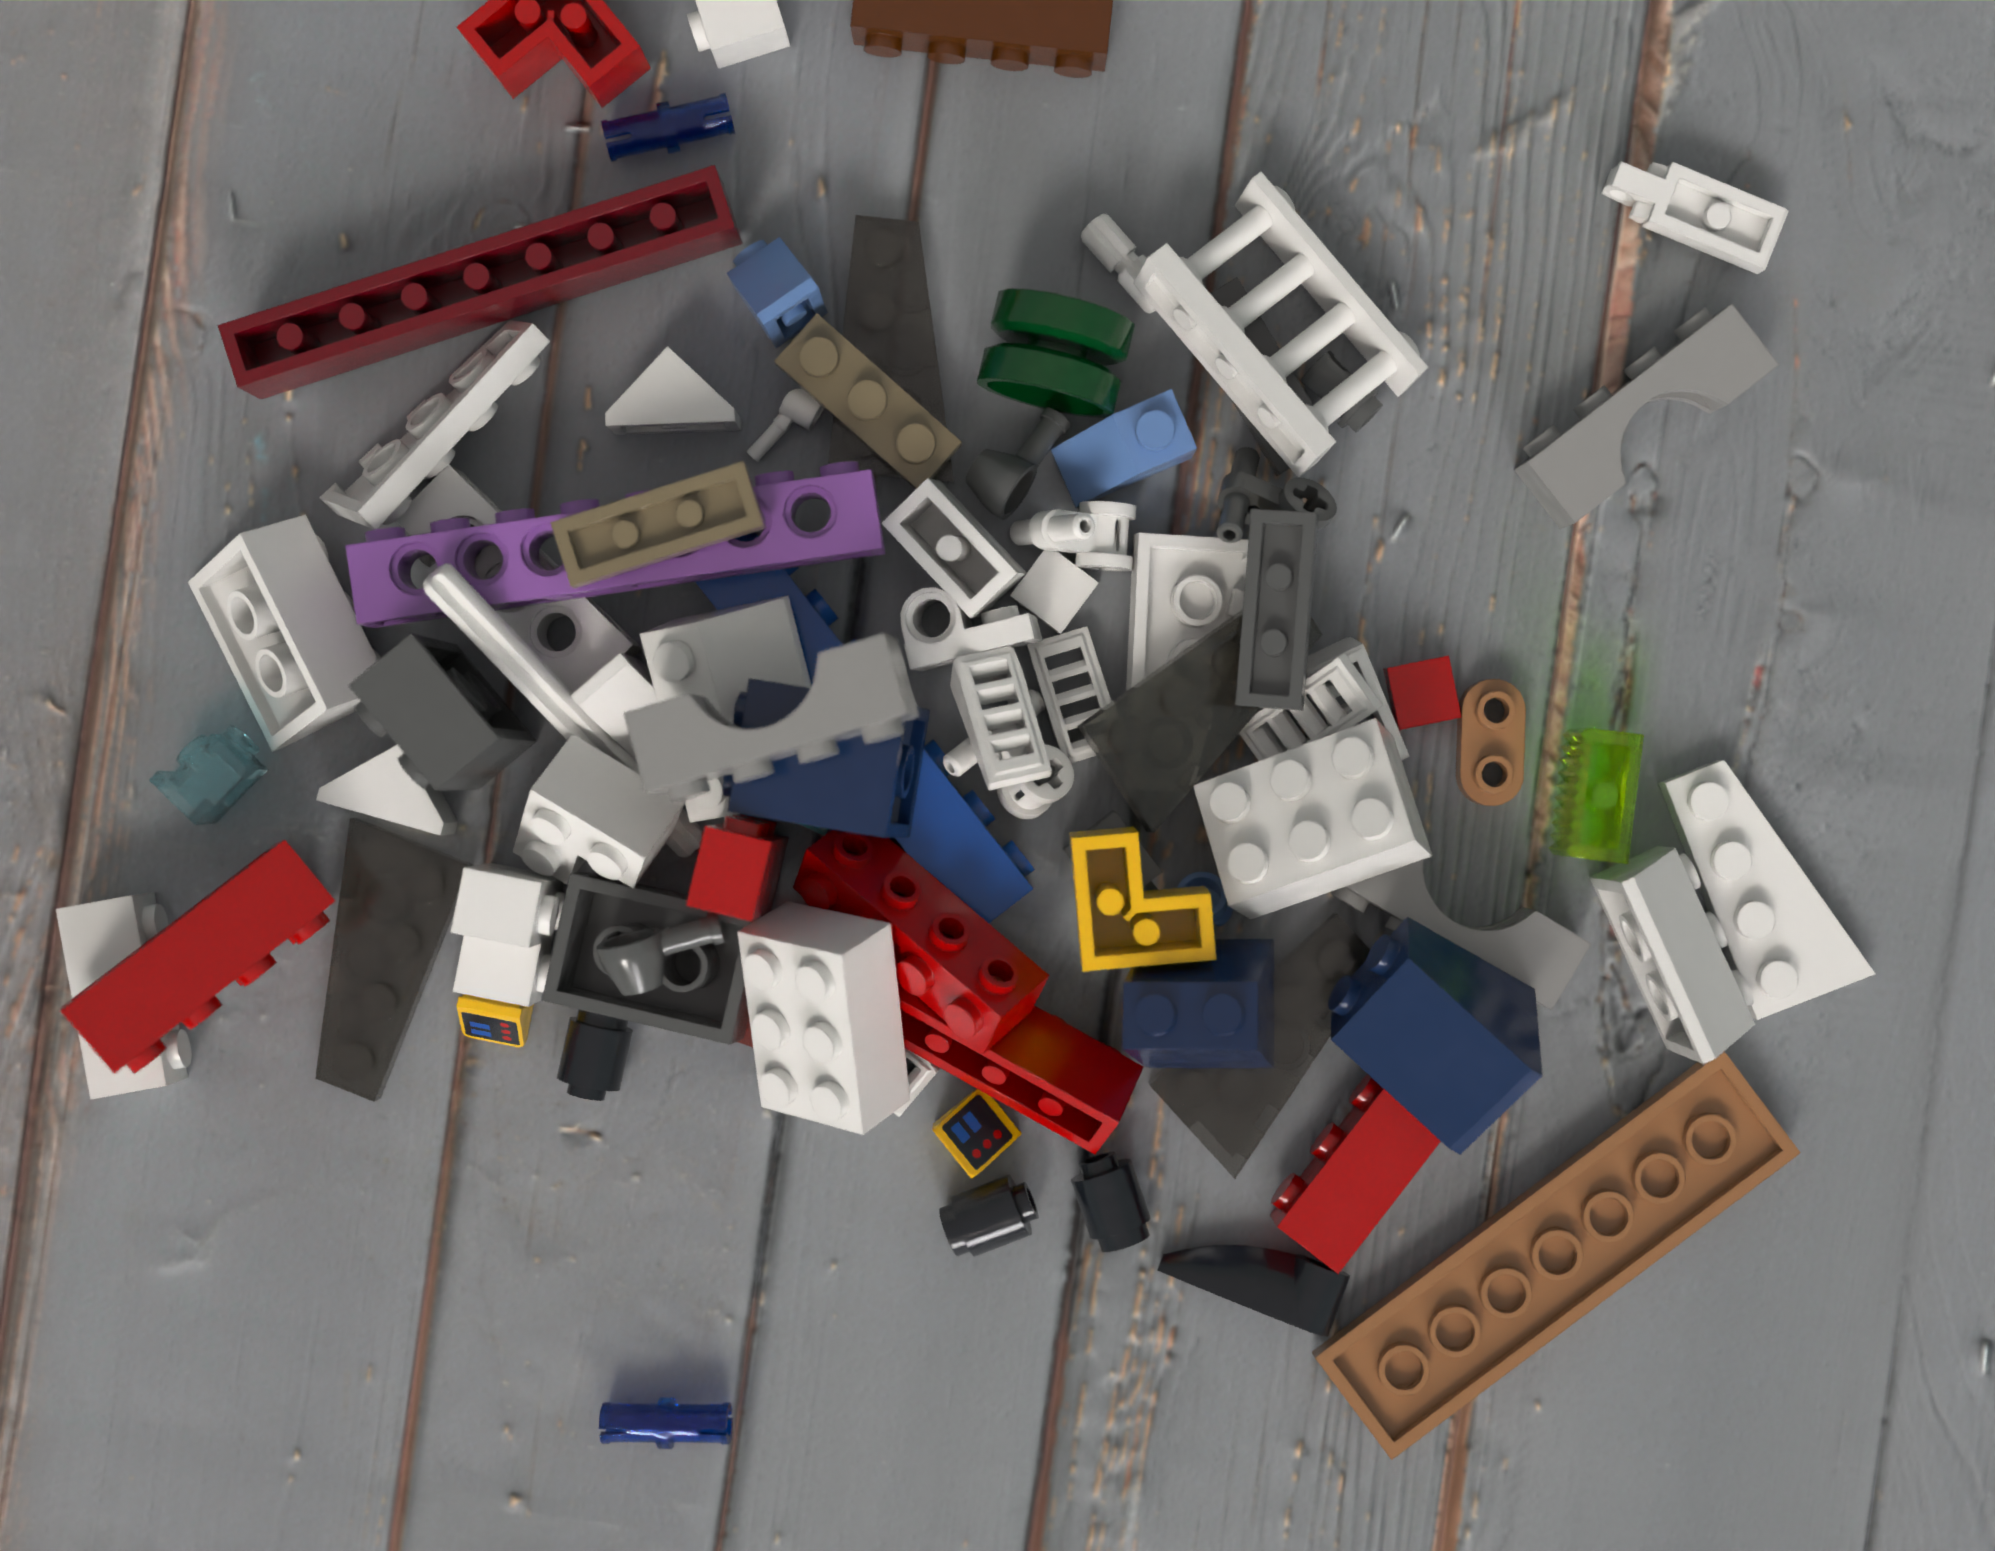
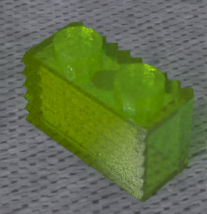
M1595 728L1568 729L1562 734L1567 742L1561 746L1566 755L1559 759L1564 767L1557 772L1563 779L1556 784L1561 793L1554 797L1560 804L1553 809L1558 818L1551 822L1557 829L1550 834L1555 843L1548 848L1553 855L1628 864L1644 735Z

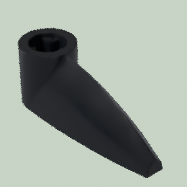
M1211 1245L1163 1254L1158 1266V1271L1302 1330L1328 1337L1350 1279L1348 1273L1341 1270L1337 1274L1323 1262L1307 1256L1246 1245Z

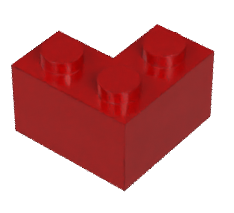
M489 0L457 26V29L512 99L516 98L558 62L563 60L601 108H603L651 69L638 42L603 0Z

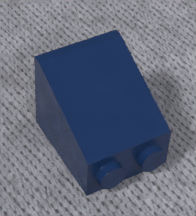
M749 678L747 692H740L737 697L733 724L743 729H759L776 724L788 717L800 706L809 693L810 688ZM917 706L920 717L902 722L904 734L888 740L864 744L862 735H858L837 742L839 753L825 759L799 764L797 754L772 761L775 771L773 774L742 783H735L733 774L723 776V795L730 797L728 812L883 838H910L930 710Z
M1409 917L1390 936L1384 934L1379 937L1370 949L1364 964L1351 977L1349 975L1342 977L1330 994L1328 1008L1331 1010V1040L1443 1144L1459 1155L1543 1076L1535 989Z
M1215 939L1216 960L1131 967L1123 982L1122 1050L1146 1068H1274L1273 939Z

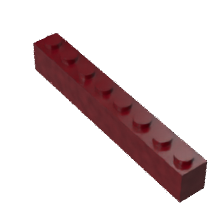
M712 165L217 326L237 387L262 400L741 245L743 242L724 183L716 166Z

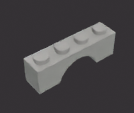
M1730 304L1713 316L1704 307L1674 330V333L1681 341L1662 355L1654 346L1626 367L1623 371L1630 380L1617 391L1611 394L1604 385L1573 409L1580 418L1577 422L1562 433L1553 424L1523 447V450L1530 458L1514 471L1560 530L1579 521L1626 484L1621 464L1622 439L1630 420L1644 404L1657 400H1678L1692 404L1711 414L1730 404L1779 366V363L1733 304Z
M886 633L818 653L814 681L804 701L788 717L768 727L759 729L740 728L726 720L706 697L689 693L623 713L645 793H668L671 803L711 792L708 781L729 774H733L735 783L747 782L768 776L775 772L772 761L797 754L799 764L834 756L839 753L837 742L858 735H862L864 744H872L904 734L902 722L920 717L898 639Z
M1424 859L1331 891L1330 894L1364 913L1370 903L1390 915L1391 917L1385 927L1393 932L1407 917L1415 920L1533 987L1536 993V1004L1553 1010L1592 943L1537 910L1524 907L1508 918L1492 925L1470 927L1454 922L1437 907L1428 892L1423 872Z

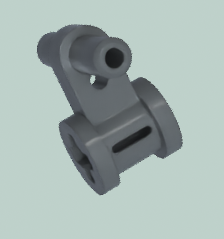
M1242 447L1235 452L1231 473L1223 478L1218 495V506L1222 511L1217 535L1222 541L1236 543L1241 540L1245 523L1250 525L1251 509L1317 512L1319 515L1318 529L1325 528L1335 516L1337 511L1336 502L1329 491L1319 483L1307 478H1292L1282 489L1256 477L1260 460L1256 450L1250 447ZM1302 498H1306V499H1307V501H1306V503L1304 504V506H1303V502H1302V500H1301Z

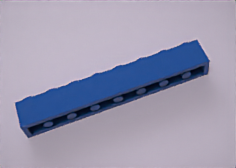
M755 531L735 539L748 542L756 539L759 535ZM799 567L696 582L717 610L789 596L811 686L816 673L818 653L844 645L830 628V625L839 618L816 588L805 595L790 575L797 571ZM854 638L849 643L856 642V639ZM932 739L924 746L910 838H896V840L909 856L985 921L991 923L1033 890V886L1026 876L1035 869L1013 840H1010L1003 847L998 843L987 829V826L996 820L973 789L962 797L947 777L950 773L943 765V757L946 754Z

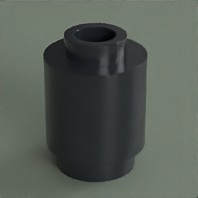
M579 1009L577 1017L569 1018L557 1074L558 1080L568 1083L567 1093L569 1095L588 1100L603 1101L605 1100L606 1091L620 1090L633 1032L631 1028L627 1027L628 1021Z
M1110 1151L1092 1156L1080 1162L1081 1173L1071 1179V1183L1090 1238L1098 1239L1101 1251L1113 1252L1147 1239L1150 1234L1146 1222L1151 1217L1131 1159L1117 1160L1115 1152Z
M1009 1174L954 1195L951 1198V1204L939 1208L945 1235L956 1256L970 1252L975 1257L1030 1236L1032 1234L1030 1221L1039 1218L1034 1198L1026 1182L1016 1185Z

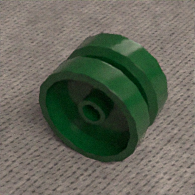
M1009 288L998 291L991 320V329L1008 343L995 344L984 349L977 384L989 392L1029 406L1042 409L1049 407L1059 413L1081 417L1107 418L1114 413L1121 380L1105 366L1126 361L1135 324L1126 316L1106 307L1065 295L1032 289Z

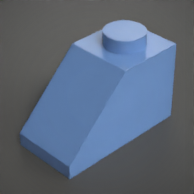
M780 237L768 245L765 240H759L749 245L734 258L733 263L736 267L726 273L733 287L775 348H778L797 335L816 313L821 317L828 313L819 287Z
M1172 389L1110 415L1052 448L1051 453L1075 508H1078L1080 502L1095 501L1191 459L1197 450V446Z

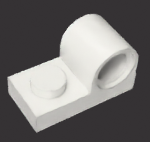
M936 587L922 588L912 593L904 602L900 613L901 628L905 640L904 647L910 670L925 671L953 664V661L959 656L1007 646L1017 648L1043 641L1037 616L1030 613L1020 615L1017 605L981 613L982 625L973 627L971 618L944 590ZM935 602H942L950 612L949 626L943 634L937 637H930L922 626L923 613L929 605Z

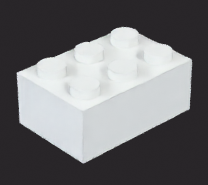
M1376 718L1193 785L1227 904L1250 920L1432 856L1395 739Z
M787 901L737 931L761 1107L864 1135L910 1101L891 923Z

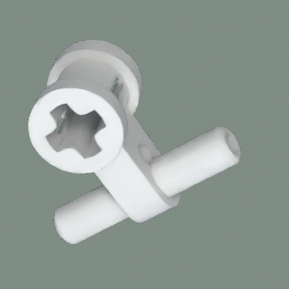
M1084 501L1079 503V512L1060 509L1041 511L1036 513L1031 519L1014 522L1010 528V537L1016 545L1020 546L1034 544L1043 550L1076 553L1075 567L1082 569L1132 571L1133 557L1127 555L1129 521L1136 520L1137 506L1120 502Z
M1029 690L1037 716L1045 710V702L1039 692ZM1012 725L999 729L989 730L988 732L989 735H993L1002 732L1016 730L1018 728L1017 725ZM969 737L943 757L945 769L951 775L958 777L978 762ZM1044 744L1050 765L1055 767V771L1051 773V777L1035 780L1039 786L1033 781L997 789L1000 803L1007 812L1017 818L1033 819L1043 814L1053 802L1058 801L1069 792L1074 781V770L1069 758L1060 749ZM1025 747L995 753L996 760L1025 755L1027 751ZM1021 790L1025 795L1018 799L1016 798V793Z

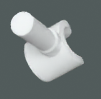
M802 388L788 392L779 408V414L773 420L774 422L752 444L747 453L758 462L788 431L792 422L810 431L818 421L824 408Z

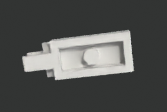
M1621 161L1618 166L1610 170L1601 193L1617 202L1632 207L1628 218L1641 223V227L1755 274L1765 271L1789 212L1784 207L1675 162H1671L1668 166L1652 162L1646 172Z

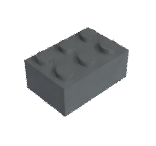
M411 633L348 685L360 699V702L354 706L357 714L378 736L382 737L386 733L390 735L404 752L397 758L399 764L408 776L423 789L431 785L435 791L479 790L537 742L457 644Z
M591 872L570 873L541 1001L731 1045L744 1039L749 1018L737 931L752 922L718 914L725 943L719 945L710 943L666 955L663 984L641 994L624 996L605 972L597 953L596 946L612 937L645 928L665 929L707 917V913L711 912L686 906L687 894L639 883L633 889L620 880L607 879Z

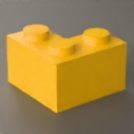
M1135 827L1069 832L1082 971L1216 960L1211 893L1205 886L1143 891L1139 836Z

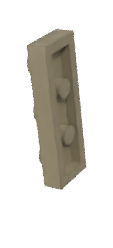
M818 313L774 361L777 367L914 489H917L927 478L933 479L962 446V442Z
M744 461L550 522L570 586L575 589L766 528L748 468Z

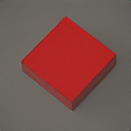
M1449 655L1383 669L1392 715L1399 730L1462 718Z

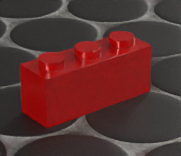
M744 814L725 815L724 823L705 826L686 906L751 922L771 911L789 837L774 834L777 822Z
M1368 1074L1352 1092L1349 1103L1354 1107L1339 1126L1334 1122L1328 1124L1312 1144L1310 1153L1315 1157L1300 1177L1295 1173H1291L1281 1183L1271 1199V1204L1276 1207L1270 1214L1275 1225L1337 1274L1344 1268L1441 1142Z

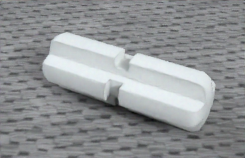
M1103 213L1097 216L1083 229L1081 235L1082 242L1110 273L1116 271L1119 274L1117 281L1146 313L1150 314L1156 311L1133 284L1147 258L1143 254L1138 257L1134 253L1136 251L1135 244L1109 215Z

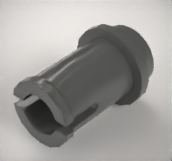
M1328 351L1308 369L1301 378V382L1304 385L1307 384L1322 399L1348 378L1351 373L1334 357L1331 351ZM1375 388L1340 416L1341 419L1338 425L1341 428L1348 425L1355 432L1364 427L1383 406L1375 397L1378 394V390Z

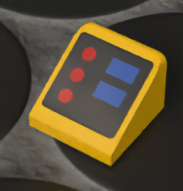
M466 994L458 997L456 1007L461 1030L465 1036L514 1047H523L525 1045L534 1004L526 1007Z
M977 1088L935 1121L932 1127L936 1136L972 1179L1022 1135V1132L997 1101Z

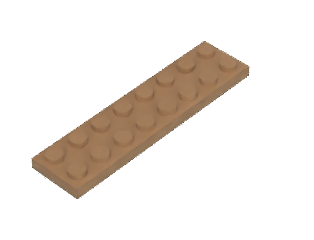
M1725 1051L1716 1059L1705 1064L1697 1062L1313 1350L1312 1354L1390 1459L1393 1460L1801 1152Z

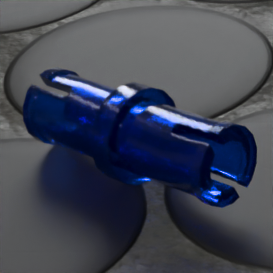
M726 93L675 106H669L668 100L656 103L657 110L608 121L607 119L601 120L606 140L629 134L632 135L630 138L606 143L611 162L617 161L620 158L667 148L668 154L680 152L679 145L726 134H735L731 115L710 120L704 119L705 117L729 112L730 108Z
M660 1397L658 1404L603 1402L599 1416V1429H606V1431H601L599 1435L602 1444L656 1443L659 1450H672L675 1443H721L722 1445H729L732 1438L733 1417H728V1415H731L733 1412L730 1402H723V1404H677L674 1397Z

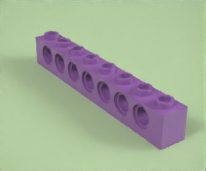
M856 461L823 465L819 467L820 477L794 480L793 471H776L757 475L754 477L756 486L753 487L760 509L765 517L766 528L763 529V532L756 539L743 542L733 538L576 589L570 586L564 564L553 570H545L539 560V550L545 540L554 536L550 522L600 507L598 499L565 502L560 504L561 514L535 518L534 509L530 508L501 511L495 513L496 524L475 527L470 526L469 518L443 519L430 523L431 533L406 536L405 528L402 527L370 530L365 532L366 542L345 545L356 623L371 628L448 618L425 593L424 588L417 589L411 580L413 563L419 557L427 554L433 556L437 568L446 563L452 565L495 611L885 555L875 477L871 469L859 471V465ZM650 490L632 492L626 494L625 498L641 494ZM809 499L823 500L829 504L831 510L830 519L826 526L816 532H806L799 529L795 520L797 509L803 502ZM497 545L503 556L502 567L492 578L482 580L475 570L476 556L483 548Z

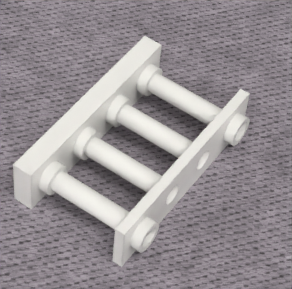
M1259 172L1250 180L1235 204V207L1243 215L1240 219L1187 259L1179 257L1166 243L1147 258L1133 284L1299 478L1313 467L1336 443L1335 439L1329 434L1328 426L1384 381L1399 397L1426 371L1428 366L1420 358L1419 350L1414 341L1405 333L1397 331L1296 213L1295 206L1289 195L1280 187L1273 186L1266 176ZM1258 236H1261L1284 265L1229 308L1220 306L1203 286L1202 280ZM1302 284L1326 313L1271 357L1262 355L1245 335L1244 328ZM1341 333H1344L1367 362L1313 406L1304 404L1289 387L1286 377Z

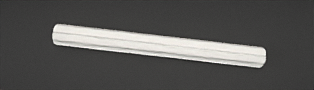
M443 564L426 578L423 583L425 593L566 740L574 734L640 774L636 759L626 752L570 697L573 692L452 565ZM683 808L674 831L666 844L679 857L685 858L700 847L703 830L696 822L690 823L688 813Z

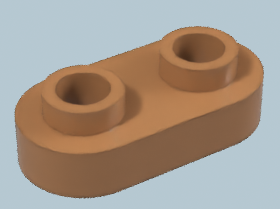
M1500 679L1482 680L1468 687L1459 700L1462 718H1457L1456 782L1461 793L1471 802L1484 806H1497L1513 799L1523 784L1526 707L1521 693L1511 683ZM1492 698L1500 701L1504 707V715L1497 723L1489 721L1484 714V706ZM1490 762L1498 764L1502 770L1501 781L1493 787L1487 785L1482 778L1483 768Z

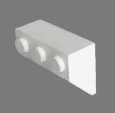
M306 514L239 533L188 583L273 752L356 712L354 706L360 702V699L348 685L381 659V657L371 647L361 625L356 623L354 602L343 591L328 560L326 546L322 539L315 534Z
M789 596L675 618L640 633L658 702L687 693L703 696L710 701L713 707L726 720L733 724L737 697L740 692H747L749 678L811 688ZM723 777L708 781L711 792L684 800L690 823L725 817V815H739L738 813L728 812L730 797L723 795Z
M1657 846L1589 877L1667 1050L1705 1064L1716 1059L1755 1025L1748 1006L1754 1004L1751 990L1738 970H1730L1721 948L1727 946L1726 935L1715 915L1710 911L1705 913L1695 892V890L1701 888L1700 878L1693 863L1686 854L1682 853L1679 855L1676 848Z

